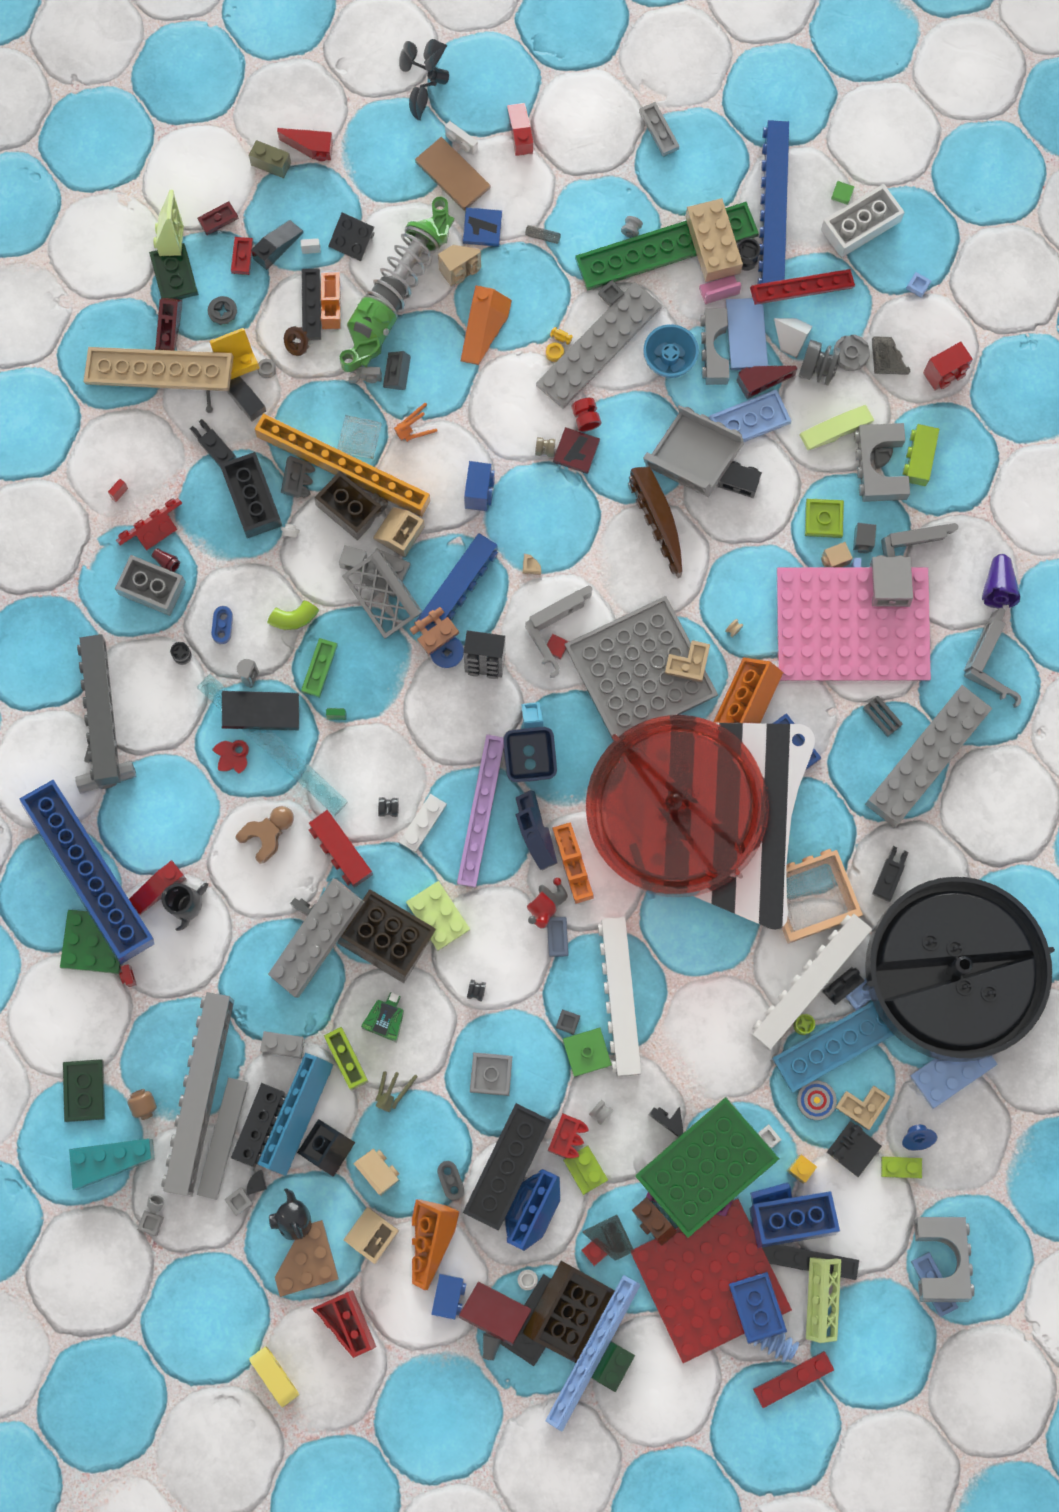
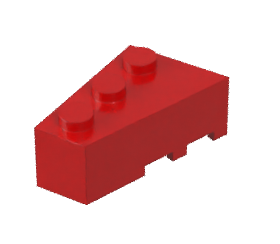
M353 1290L311 1308L323 1320L326 1327L335 1334L337 1340L353 1358L377 1347Z

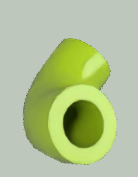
M305 600L293 611L286 612L276 607L271 612L267 623L282 630H297L309 624L317 615L319 609Z

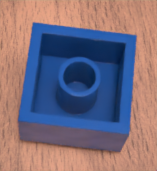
M469 461L464 494L465 509L487 511L488 505L491 506L492 488H494L495 471L492 470V464Z

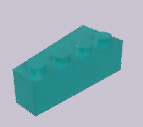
M148 1138L69 1149L72 1189L79 1190L90 1184L155 1160L153 1139Z

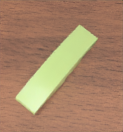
M863 405L824 421L800 433L799 436L807 450H811L834 442L839 437L853 433L858 429L859 425L871 424L874 418L867 406Z

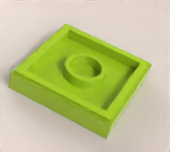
M806 498L805 536L842 538L844 500Z

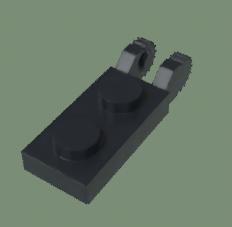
M203 419L199 423L207 432L206 434L201 436L194 426L190 428L191 432L198 439L199 444L219 467L220 464L236 458L235 454L216 432L210 429Z
M895 846L892 847L888 858L885 860L872 895L888 902L893 897L909 853L904 850L899 863L893 861L897 852V847Z

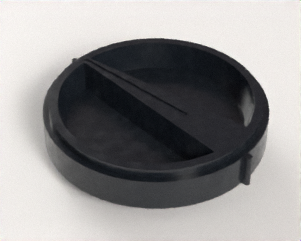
M938 878L922 883L907 891L881 916L868 943L865 961L867 983L862 989L869 991L877 1013L889 1030L909 1047L940 1060L953 1062L980 1060L1000 1053L1016 1044L1027 1035L1040 1019L1050 995L1052 985V961L1050 954L1055 949L1054 947H1048L1043 931L1030 911L1007 891L975 878Z

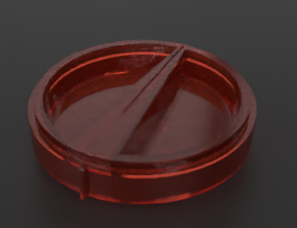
M688 715L656 717L633 726L619 737L613 734L612 738L614 741L602 754L593 770L586 796V817L589 832L595 847L604 861L620 877L633 886L648 893L665 897L697 896L723 886L736 876L742 879L741 871L749 864L761 845L769 814V799L764 777L756 760L743 742L726 728L712 721Z

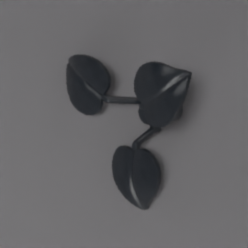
M435 39L429 40L425 46L423 53L425 66L414 61L418 51L416 45L411 41L404 43L399 57V66L404 72H408L412 64L428 71L427 76L431 82L421 84L419 88L414 87L409 98L410 111L420 121L428 101V91L424 87L436 86L437 83L445 85L449 80L448 70L435 67L447 45Z

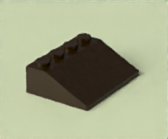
M369 889L363 898V905L339 938L338 944L402 983H405L435 933L436 928Z
M560 1261L522 1334L576 1363L615 1290L569 1264Z

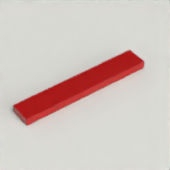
M851 269L756 284L752 285L750 290L754 304L758 305L852 289L855 287Z

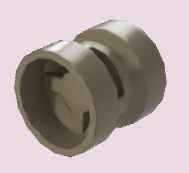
M537 437L535 456L547 455L554 458L556 439L544 440L541 437Z

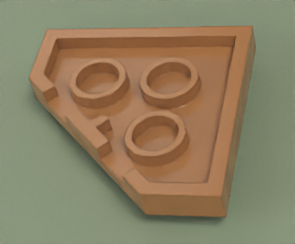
M323 1220L312 1223L309 1233L303 1239L295 1240L275 1276L280 1297L339 1279Z

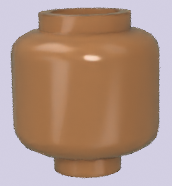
M145 1089L133 1092L127 1101L132 1116L134 1118L141 1117L142 1120L152 1117V1112L157 1108L152 1093L145 1091Z

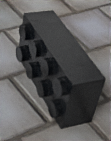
M253 452L220 464L247 539L281 527L282 523L256 453Z
M467 630L463 652L465 672L470 676L476 677L479 674L487 675V678L490 679L502 677L505 662V635Z

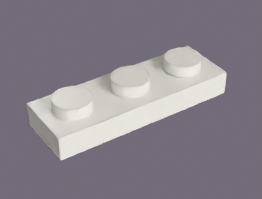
M430 794L399 843L416 853L447 804Z

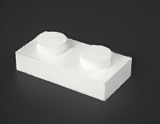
M451 121L445 125V135L450 141H455L465 152H470L473 155L478 151L477 140Z

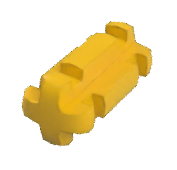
M554 327L550 332L551 337L554 336V339L563 343L566 342L567 345L572 341L573 336L568 335L567 332L561 329L557 330Z

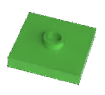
M601 1028L562 1039L574 1077L612 1066Z

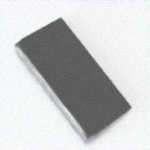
M404 351L388 352L383 383L384 388L406 389L411 359L409 354Z

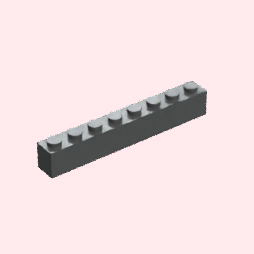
M102 634L79 637L80 644L77 645L78 655L82 658V662H79L80 673H83L84 678L81 680L82 691H85L83 706L84 709L87 708V715H84L86 726H89V733H86L87 743L91 745L88 757L93 765V769H90L91 780H94L97 786L121 783L106 641Z

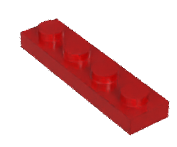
M825 1351L755 1387L753 1391L762 1408H765L834 1371V1368Z

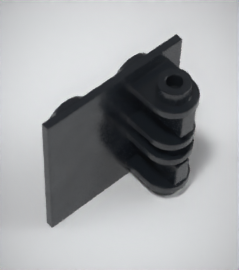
M341 212L328 247L361 261L369 240L374 237V226Z
M850 1121L827 1153L855 1176L859 1177L882 1146L862 1131L863 1129L859 1125H855Z

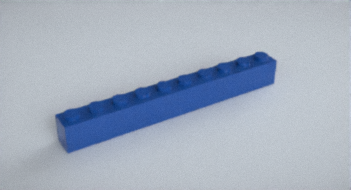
M768 120L767 126L763 127L762 138H765V144H762V155H765V160H762L761 171H764V177H761V188H764V194L761 193L760 205H763V210H760V221H763V227L759 229V238H762V244H759L761 248L759 255H762V260L758 262V272H761L758 284L785 280L789 121Z

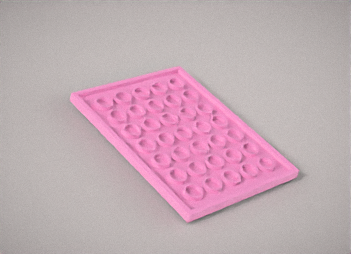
M777 567L778 668L784 672L780 681H930L928 567H911L913 600L910 607L872 606V567Z

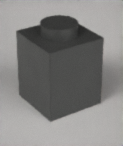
M857 523L854 533L853 550H858L859 553L872 552L875 546L876 525Z

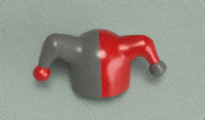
M558 877L553 880L554 885L557 886L556 893H552L546 886L540 885V894L527 905V909L532 914L528 918L529 924H535L540 929L546 928L549 919L556 913L558 906L566 901L568 895L561 884V879Z

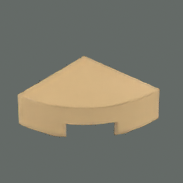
M524 554L523 574L541 575V566L537 560L529 554Z

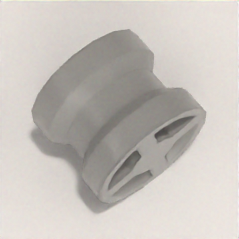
M627 216L625 225L621 228L622 234L629 238L638 236V230L642 228L643 222L634 216Z
M601 1100L589 1115L595 1117L601 1125L612 1113L613 1109L606 1107L605 1102Z

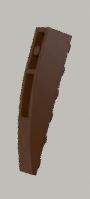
M650 466L632 468L628 483L631 493H635L637 497L636 503L639 509H643L645 513L644 519L648 526L651 525L655 541H659L661 544V553L664 558H668L671 573L676 574L677 578H680L683 572L681 549L675 521L667 499Z

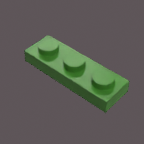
M319 638L301 689L302 693L320 698L338 646L337 643Z

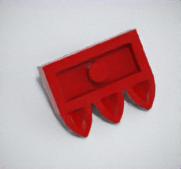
M562 1113L548 1152L565 1159L579 1157L578 1152L571 1145L579 1146L584 1144L583 1139L576 1133L588 1132L587 1125L581 1120Z

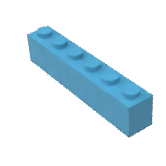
M304 1054L258 1161V1165L281 1175H287L334 1064L314 1055Z

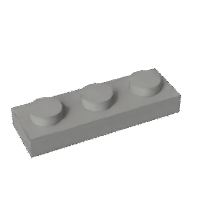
M656 102L640 108L639 113L662 156L664 157L679 150L680 146Z

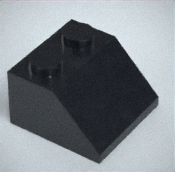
M318 1119L297 1153L334 1177L355 1142Z

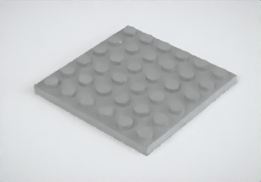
M666 596L565 643L566 650L615 745L650 729L655 723L665 722L718 696L706 671H704L702 682L665 674L669 654L688 658L691 645Z

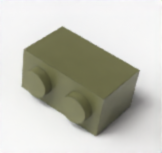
M258 140L255 141L249 153L251 166L282 178L285 177L291 165L288 152Z

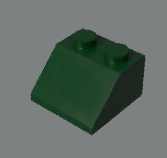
M611 1341L591 1378L616 1392L635 1355Z

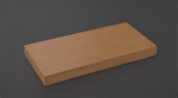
M442 137L415 159V163L464 211L491 188V185Z

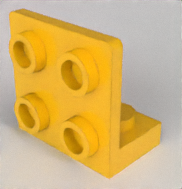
M244 328L210 341L213 352L232 353L231 379L260 368Z

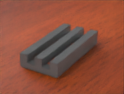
M876 696L863 707V710L887 737L903 725L879 696ZM875 703H877L883 709V711L890 717V719L896 724V726H894V724L887 718V716L880 710V708ZM871 706L879 714V716L886 722V724L891 728L890 731L872 712V710L870 709Z

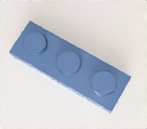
M930 1252L911 1261L919 1279L943 1278ZM932 1302L939 1317L958 1308L956 1302Z

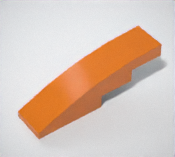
M571 822L552 827L575 904L594 899Z

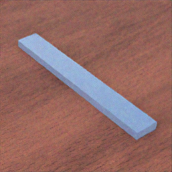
M625 1275L620 1280L545 1420L560 1431L564 1430L641 1284Z

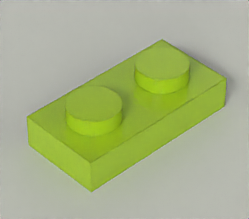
M882 1156L881 1177L921 1179L922 1158Z

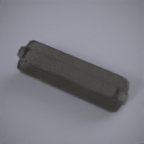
M527 225L525 230L526 236L556 244L560 242L561 234L531 225Z

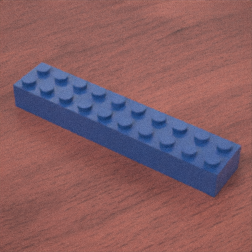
M54 779L19 798L29 819L120 965L155 945L149 930Z

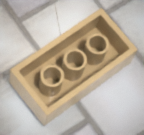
M723 199L687 207L685 218L705 282L740 274L743 263Z

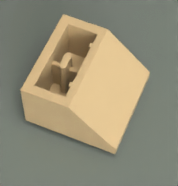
M452 245L438 254L439 271L450 286L462 283L470 274L474 275L480 270L481 251L479 249Z
M393 507L373 539L401 556L406 557L425 528L424 520L408 510Z
M367 1207L344 1238V1241L372 1263L376 1264L400 1230Z

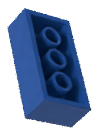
M831 1191L757 1203L749 1208L757 1248L833 1236L840 1232Z

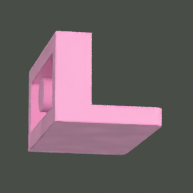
M733 275L699 286V290L704 303L708 304L740 294L742 285L736 281Z

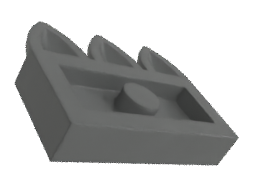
M289 456L286 461L281 493L295 498L311 495L310 491L303 485L313 483L312 479L305 473H312L315 471V468L307 461Z

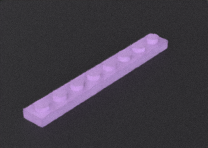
M486 734L457 885L476 888L504 749L503 737Z

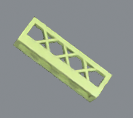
M810 1257L806 1339L818 1343L837 1341L841 1259ZM834 1264L833 1273L830 1275V1265ZM832 1285L833 1290L832 1293L829 1295V1288ZM831 1305L832 1310L830 1315H828V1308ZM830 1326V1336H827V1329Z

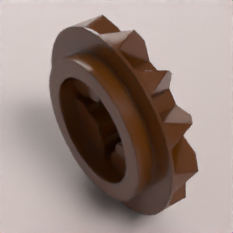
M293 326L284 333V345L287 351L294 356H301L307 353V349L310 347L308 345L310 339L307 338V332L303 331L302 327ZM297 338L300 339L301 342H293V340Z

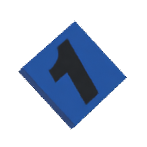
M466 208L463 244L499 247L502 210Z

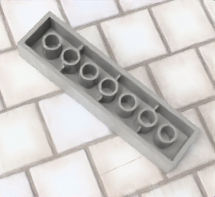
M961 685L865 805L892 827L896 828L992 708L965 686Z

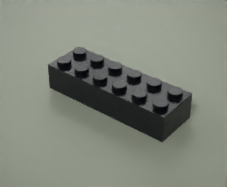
M517 1103L515 1104L465 1206L464 1214L499 1231L552 1120Z

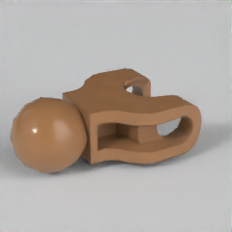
M286 806L276 807L272 810L270 818L266 817L261 822H248L236 834L235 839L239 843H246L253 837H259L262 841V847L255 858L259 864H263L277 852L279 846L278 838L283 833L281 830L291 827L294 821L293 812Z

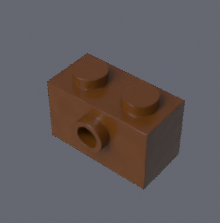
M648 1197L632 1209L636 1218L642 1223L639 1225L647 1235L651 1233L661 1246L677 1233L671 1223Z

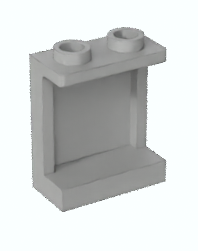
M883 555L872 557L870 563L873 578L872 606L910 607L913 600L911 557L901 555L895 557Z

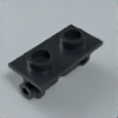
M851 967L822 992L836 1005L865 980L859 975L860 972L856 967Z

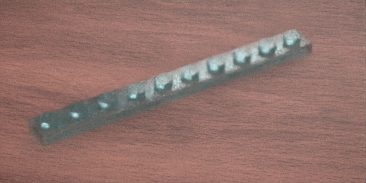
M209 674L197 686V689L222 711V691L228 690ZM241 729L334 816L348 803L340 793L272 730Z

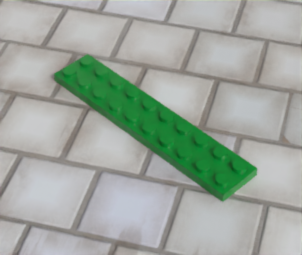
M747 202L725 208L736 243L745 238L758 237L759 232ZM683 221L575 255V260L588 291L607 285L611 280L616 282L695 257L697 253L687 221Z

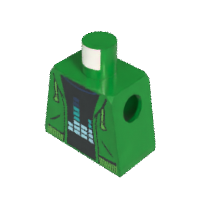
M390 992L386 1002L377 1000L361 1026L362 1029L397 1043L404 1010L397 1007L401 996Z

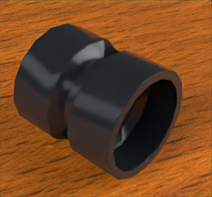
M752 238L742 239L737 245L743 263L741 270L749 271L757 265L761 248L759 243Z

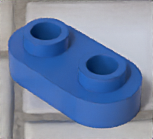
M219 606L213 613L211 635L218 644H225L231 638L233 613L227 606ZM223 614L227 615V618L224 620L220 619ZM220 633H225L223 638L218 637Z

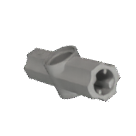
M132 761L119 764L121 781L136 777ZM90 773L75 777L80 794L98 788L107 789L117 784L97 786L96 782L91 780Z

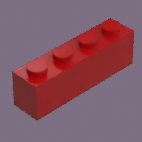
M328 809L309 822L311 827L309 832L314 839L318 837L322 842L319 846L325 854L329 853L332 856L331 863L336 870H342L344 873L342 878L348 886L352 884L355 888L373 875L369 866Z

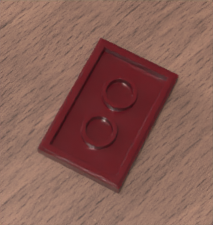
M478 1281L460 1312L459 1318L513 1346L532 1309Z

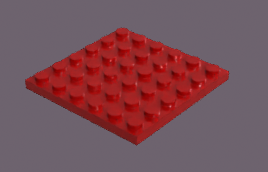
M738 1198L733 1200L727 1216L715 1214L689 1238L678 1227L675 1229L677 1233L663 1246L656 1239H653L630 1250L682 1363L690 1361L745 1334L729 1287L730 1283L768 1272L781 1314L792 1311L763 1249L757 1248L754 1230Z

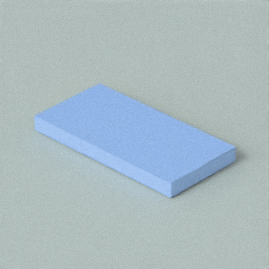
M753 298L726 299L731 370H742L746 367L751 368L754 366H768L763 304L755 305Z
M777 389L709 416L711 421L721 422L726 428L739 431L742 434L743 442L787 426L792 422Z

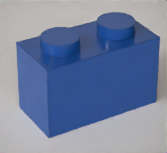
M439 1274L431 1315L454 1320L456 1315L459 1316L462 1309V1304L459 1303L460 1295L464 1296L467 1283H463L464 1278Z

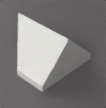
M774 318L780 351L797 358L813 326L796 318Z

